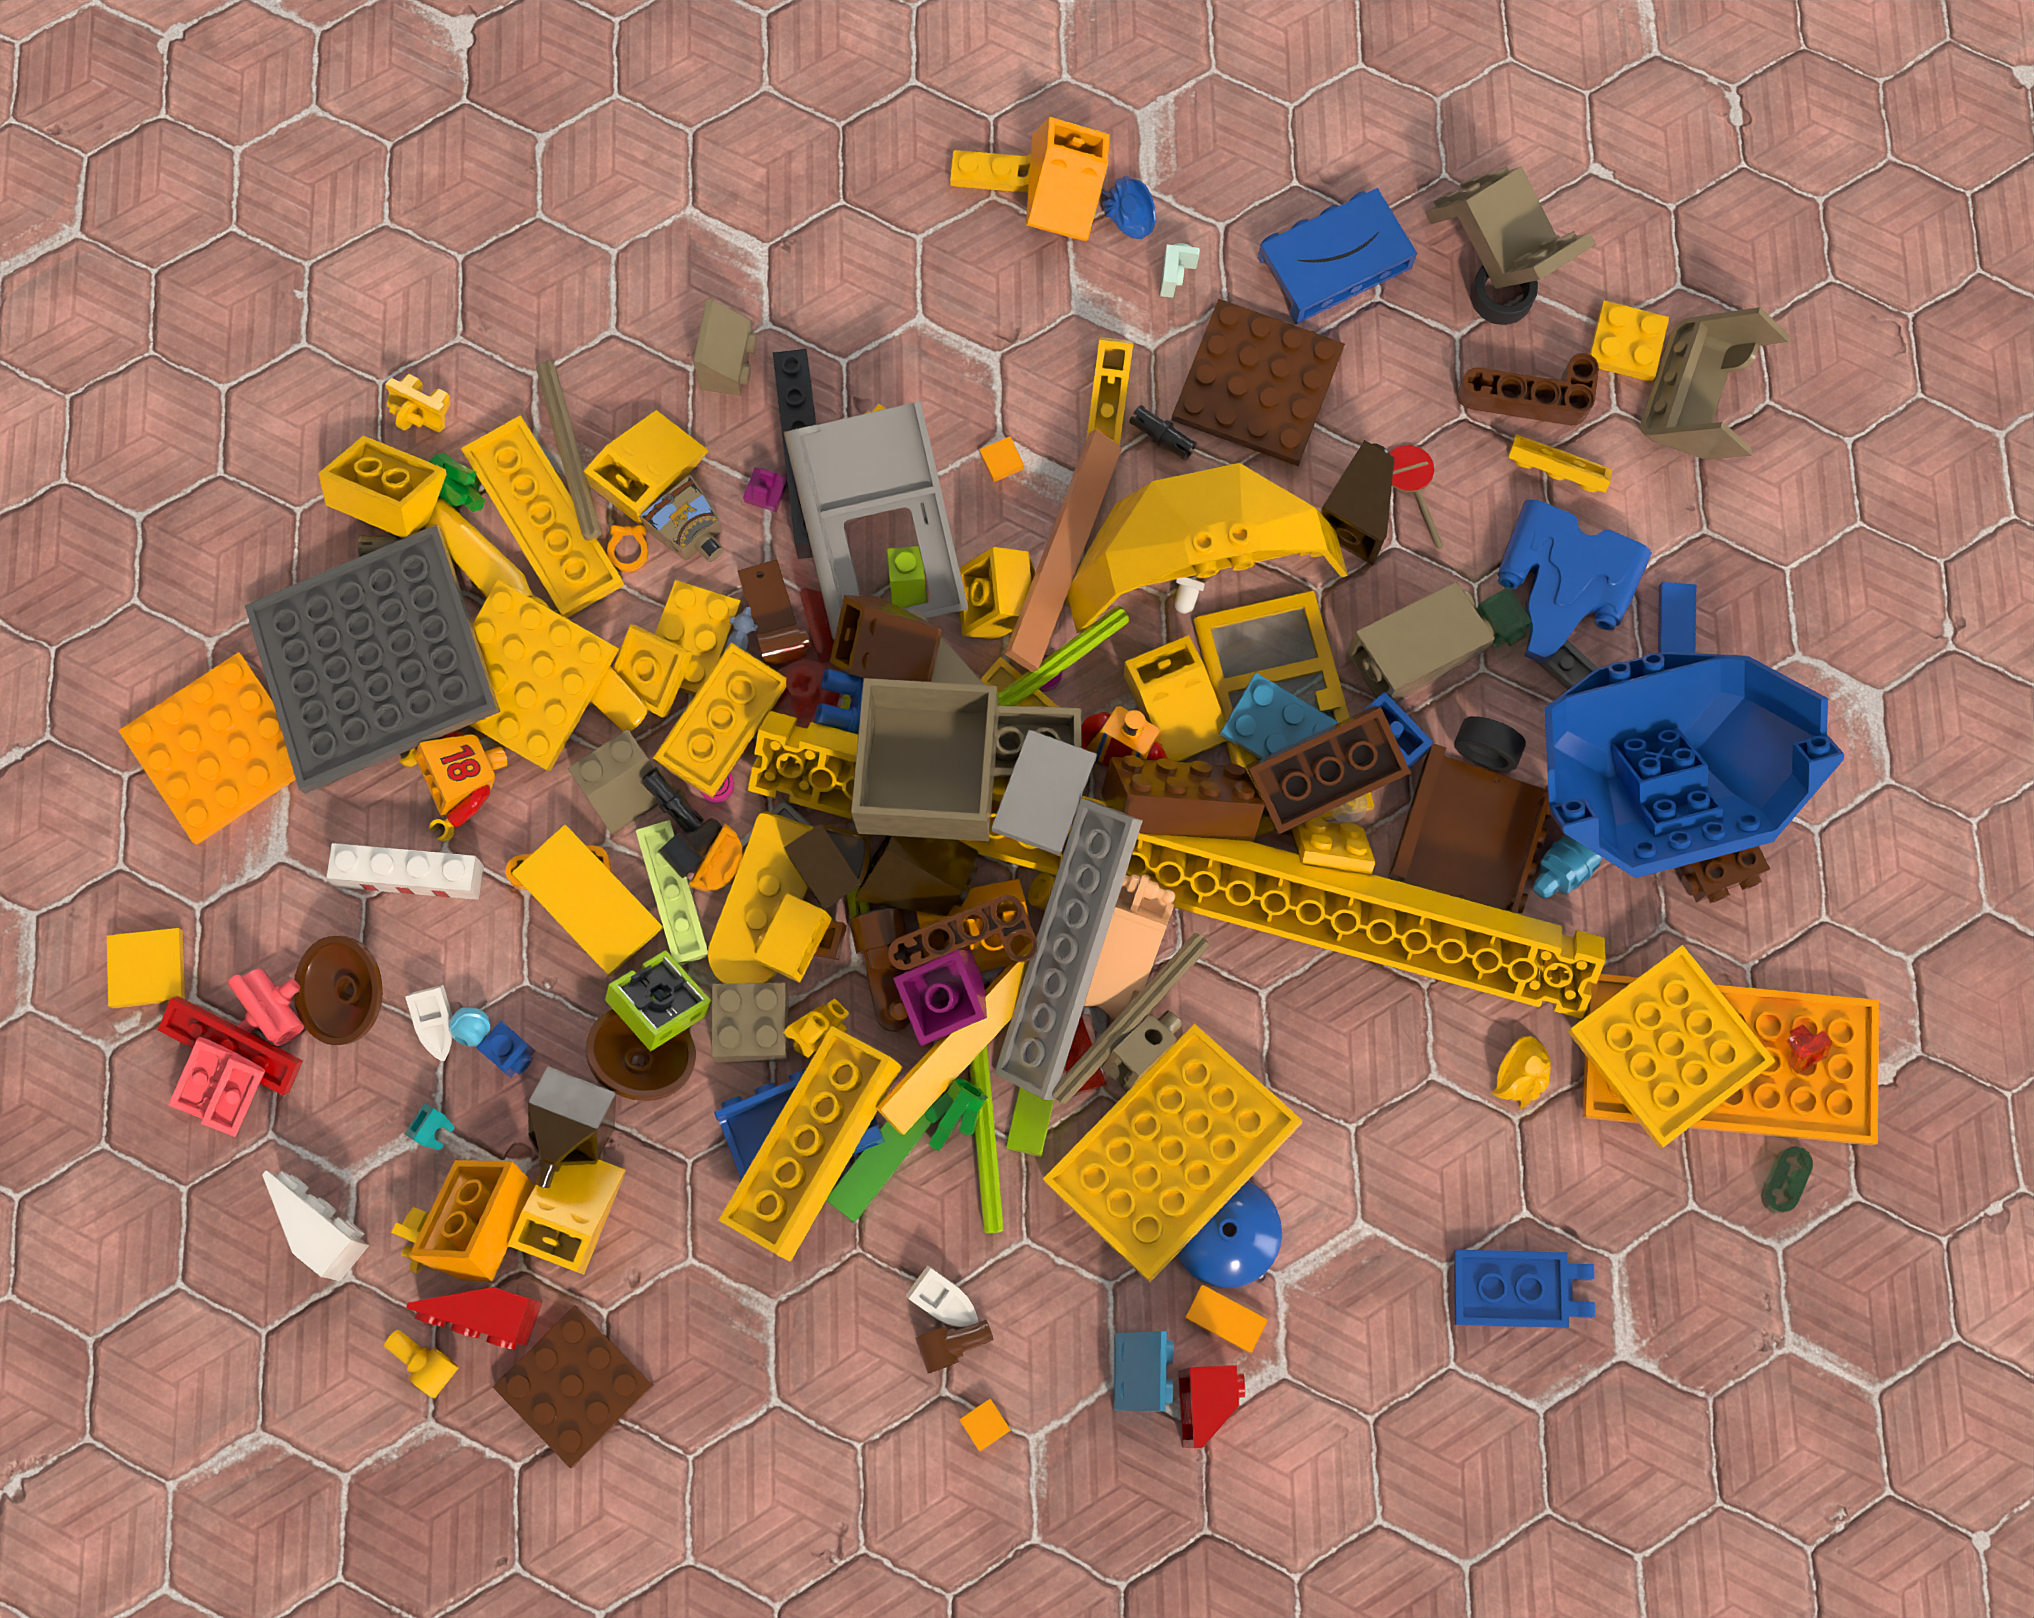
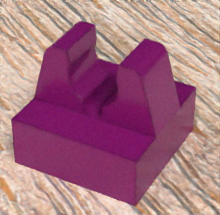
M755 467L743 496L744 502L777 513L788 484L787 477L764 468Z

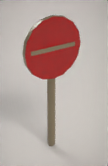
M1412 445L1399 446L1389 453L1395 457L1392 486L1399 491L1415 493L1436 547L1441 549L1443 544L1421 492L1433 479L1435 471L1433 460L1420 447Z

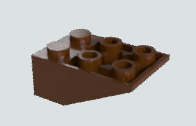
M844 595L830 663L852 675L862 678L931 682L943 629L878 596Z

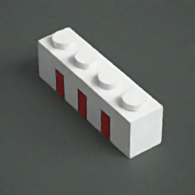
M332 843L326 878L338 888L479 900L484 865L473 855Z

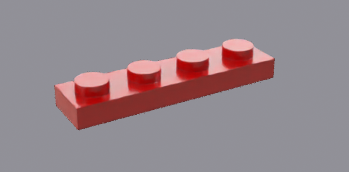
M180 996L170 999L157 1029L191 1048L194 1047L196 1040L200 1036L247 1058L265 1070L260 1084L281 1095L290 1093L303 1063V1060Z

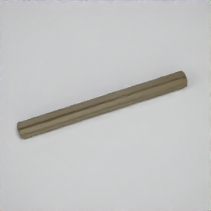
M547 360L538 363L536 370L583 538L591 541L599 538L602 532L589 485L584 474L582 460L556 367L552 361Z
M1194 933L1064 1075L1052 1091V1096L1063 1105L1068 1103L1109 1058L1111 1052L1140 1024L1209 948V943L1198 933Z

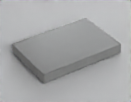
M1029 730L991 831L1060 856L1097 754Z

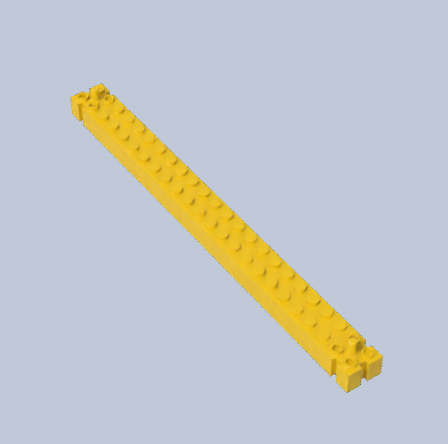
M769 711L758 730L754 754L759 756L752 766L748 791L776 798L778 792L790 794V803L852 819L851 811L858 734L813 722L809 724L807 729L796 726L797 718ZM994 777L989 841H960L976 849L978 854L1057 875L1072 825L1060 856L992 832V825L1011 778ZM1082 796L1083 799L1092 800L1106 806L1104 801ZM1139 833L1126 871V876L1134 874L1142 877L1145 874L1150 876L1149 880L1158 883L1159 888L1172 890L1175 893V900L1172 902L1175 904L1174 908L1540 1007L1544 1000L1554 1003V1012L1583 1019L1592 996L1591 983H1597L1606 960L1604 937L1576 930L1574 937L1562 934L1561 925L1377 875L1302 864L1299 854L1251 841Z

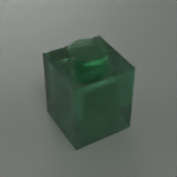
M1509 587L1481 602L1476 609L1479 616L1486 618L1493 628V637L1495 638L1493 645L1495 648L1504 643L1512 646L1522 640L1527 635L1525 630L1532 621Z

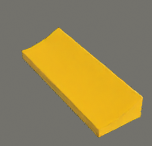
M831 1026L718 1221L791 1262L877 1113L876 1107L886 1097L902 1066L890 1056Z

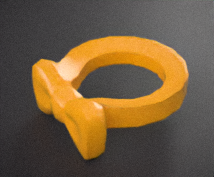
M611 525L609 531L612 538L608 543L607 555L613 566L622 572H634L642 568L649 556L648 544L643 537L646 536V528L643 525L632 527ZM626 535L634 536L641 546L639 558L629 564L621 563L615 557V547L622 540L623 536Z

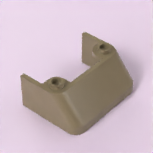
M1761 307L1683 319L1673 328L1640 423L1641 432L1653 442L1705 460L1751 456L1753 449L1724 422L1712 423L1729 372L1743 370L1752 364L1759 346L1788 342L1790 336Z

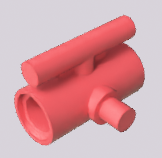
M262 968L255 969L243 977L235 975L228 980L227 984L247 1010L245 1013L246 1018L237 1027L249 1033L254 1029H261L268 1041H271L274 1046H281L291 1041L304 1029V1024L289 1005L293 1000L292 996L300 990V986L295 980L289 979L283 986H275Z

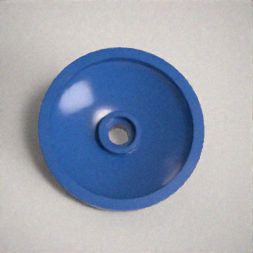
M1247 1181L1177 1254L1179 1261L1192 1276L1210 1286L1236 1288L1254 1282L1268 1271L1280 1250L1282 1226L1274 1203L1262 1189ZM1230 1223L1234 1225L1236 1233L1233 1237L1224 1235L1222 1231L1224 1224Z

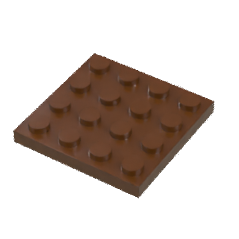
M1218 298L1171 420L1299 466L1345 343Z

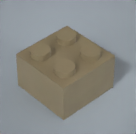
M786 983L712 984V1058L715 1062L789 1061V1038L783 1033L789 1026V990Z

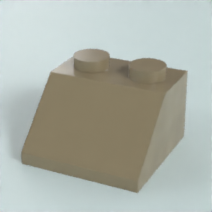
M706 299L693 361L700 388L705 391L741 396L743 384L748 385L750 381L751 364L747 363L749 353L754 354L756 351L757 333H753L750 319L711 299Z
M628 729L568 767L571 775L612 835L660 804L640 783V780L654 767Z

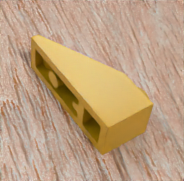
M1104 337L1099 339L1086 441L1089 433L1097 429L1120 446L1134 341Z

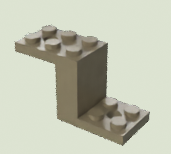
M1504 166L1494 172L1491 170L1481 176H1473L1460 184L1461 189L1453 193L1450 191L1433 201L1435 207L1425 212L1431 224L1459 217L1495 289L1540 280L1596 245L1590 232L1576 235L1573 231L1562 237L1555 234L1522 166L1512 170Z

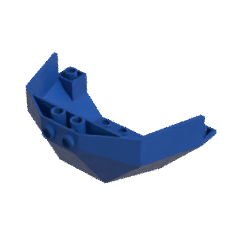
M1660 652L1646 654L1644 657L1625 662H1614L1609 666L1595 669L1544 708L1550 814L1563 833L1634 878L1774 842L1844 760V753L1827 735L1828 698L1750 656Z

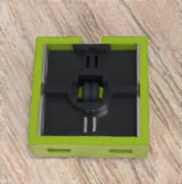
M666 950L643 963L640 972L635 973L632 970L610 983L605 1001L650 1051L705 1018L712 1001Z

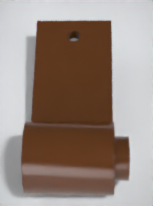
M778 560L738 570L747 605L751 608V617L754 624L758 625L756 635L765 664L771 667L805 657V649L811 648L806 628L799 629L796 623Z

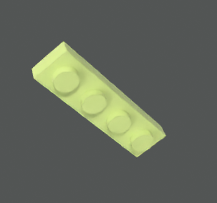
M667 820L637 829L636 834L671 956L679 965L708 957L707 943L687 875L681 878L658 853L675 836L671 821Z

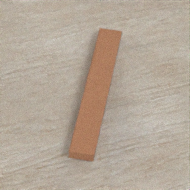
M1097 429L1089 433L1004 653L1031 672L1038 670L1122 450V447Z

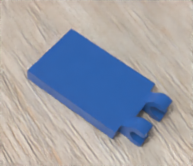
M1455 1249V1325L1569 1328V1317H1596L1595 1302L1573 1301L1572 1280L1591 1281L1595 1279L1594 1264H1568V1252Z

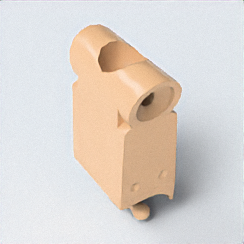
M1134 874L1131 876L1125 875L1084 1007H1099L1115 1020L1145 988L1175 905L1172 903L1175 900V893L1169 889L1159 888L1158 883L1149 880L1150 876L1145 874L1142 877Z

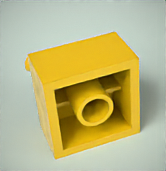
M992 547L959 568L968 605L967 610L960 611L962 636L998 640L1012 632L1036 573L1028 551Z

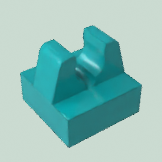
M424 1103L404 1134L424 1147L440 1150L443 1144L435 1139V1131L439 1128H445L452 1132L454 1125L445 1117L446 1115Z

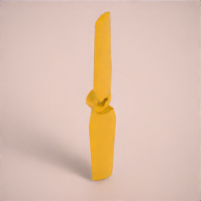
M437 499L431 519L424 527L427 529L437 525L441 529L449 555L486 597L489 596L496 581L500 580L550 608L544 600L534 597L524 574L450 504L444 499ZM609 666L590 701L623 732L627 729L631 732L645 718L647 707L614 669Z

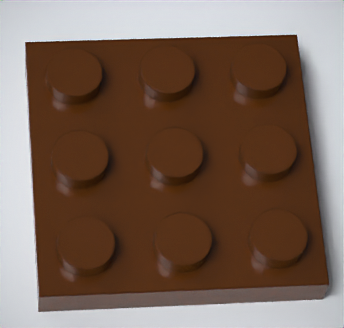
M574 1305L493 1388L571 1469L654 1385L584 1312Z

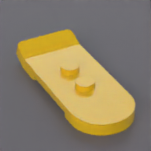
M763 811L756 818L751 837L708 949L710 967L722 984L769 983L777 972L762 966L754 959L756 954L754 948L760 935L767 933L772 923L771 913L778 901H783L786 893L801 900L805 898L808 887L784 852V847L814 827L769 811Z

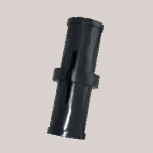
M1140 405L1133 414L1137 416H1131L1129 423L1152 437L1153 443L1158 446L1164 445L1184 461L1191 456L1193 452L1190 449L1194 450L1197 442L1173 428L1174 423L1169 420L1163 421L1145 409L1143 405Z
M658 767L650 770L640 780V783L660 803L659 808L663 813L668 812L685 833L688 831L693 832L702 824L704 819L684 798L685 793L681 789H676Z

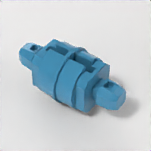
M1565 834L1559 841H1555L1551 849L1544 854V859L1541 860L1540 876L1535 880L1533 891L1543 899L1551 897L1557 891L1562 894H1568L1571 890L1577 889L1584 881L1591 878L1593 872L1600 867L1601 864L1599 863L1603 857Z

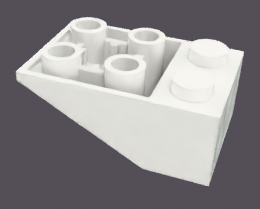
M266 1170L262 1176L292 1253L320 1277L341 1281L369 1247L361 1239L365 1233L348 1220L345 1222L339 1217L335 1218L333 1215L337 1210L319 1197L317 1199L311 1194L307 1195L305 1192L309 1187L291 1174L289 1176L283 1171L275 1174Z

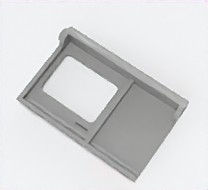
M921 401L784 432L833 640L837 631L844 595L861 596L845 532V522L854 518L903 507L909 508L915 525L931 599L927 603L902 609L910 613L917 609L925 619L968 609Z

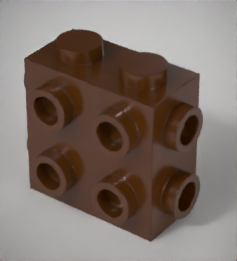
M1759 846L1679 867L1683 874L1682 884L1685 891L1690 896L1693 895L1696 903L1708 898L1710 904L1730 896L1728 890L1740 885L1743 891L1762 882L1760 876L1770 870Z

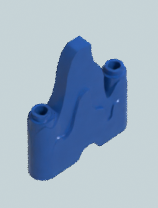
M1530 499L1526 500L1522 506L1497 575L1499 577L1498 583L1507 589H1517L1518 585L1524 583L1529 572L1534 573L1532 588L1525 606L1529 638L1524 656L1542 663L1550 660L1563 647L1576 626L1589 614L1594 613L1596 618L1594 623L1601 629L1614 630L1615 626L1620 625L1625 611L1628 609L1652 552L1646 545L1608 529L1603 530L1597 535H1587L1578 527V520L1575 515L1545 502Z

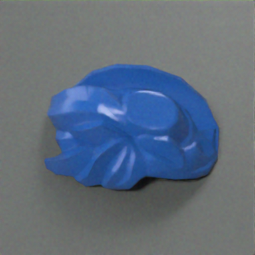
M1124 176L1115 180V186L1111 187L1110 192L1102 189V207L1104 208L1105 216L1110 217L1124 234L1134 239H1143L1152 233L1156 223L1155 205L1149 189L1142 181Z

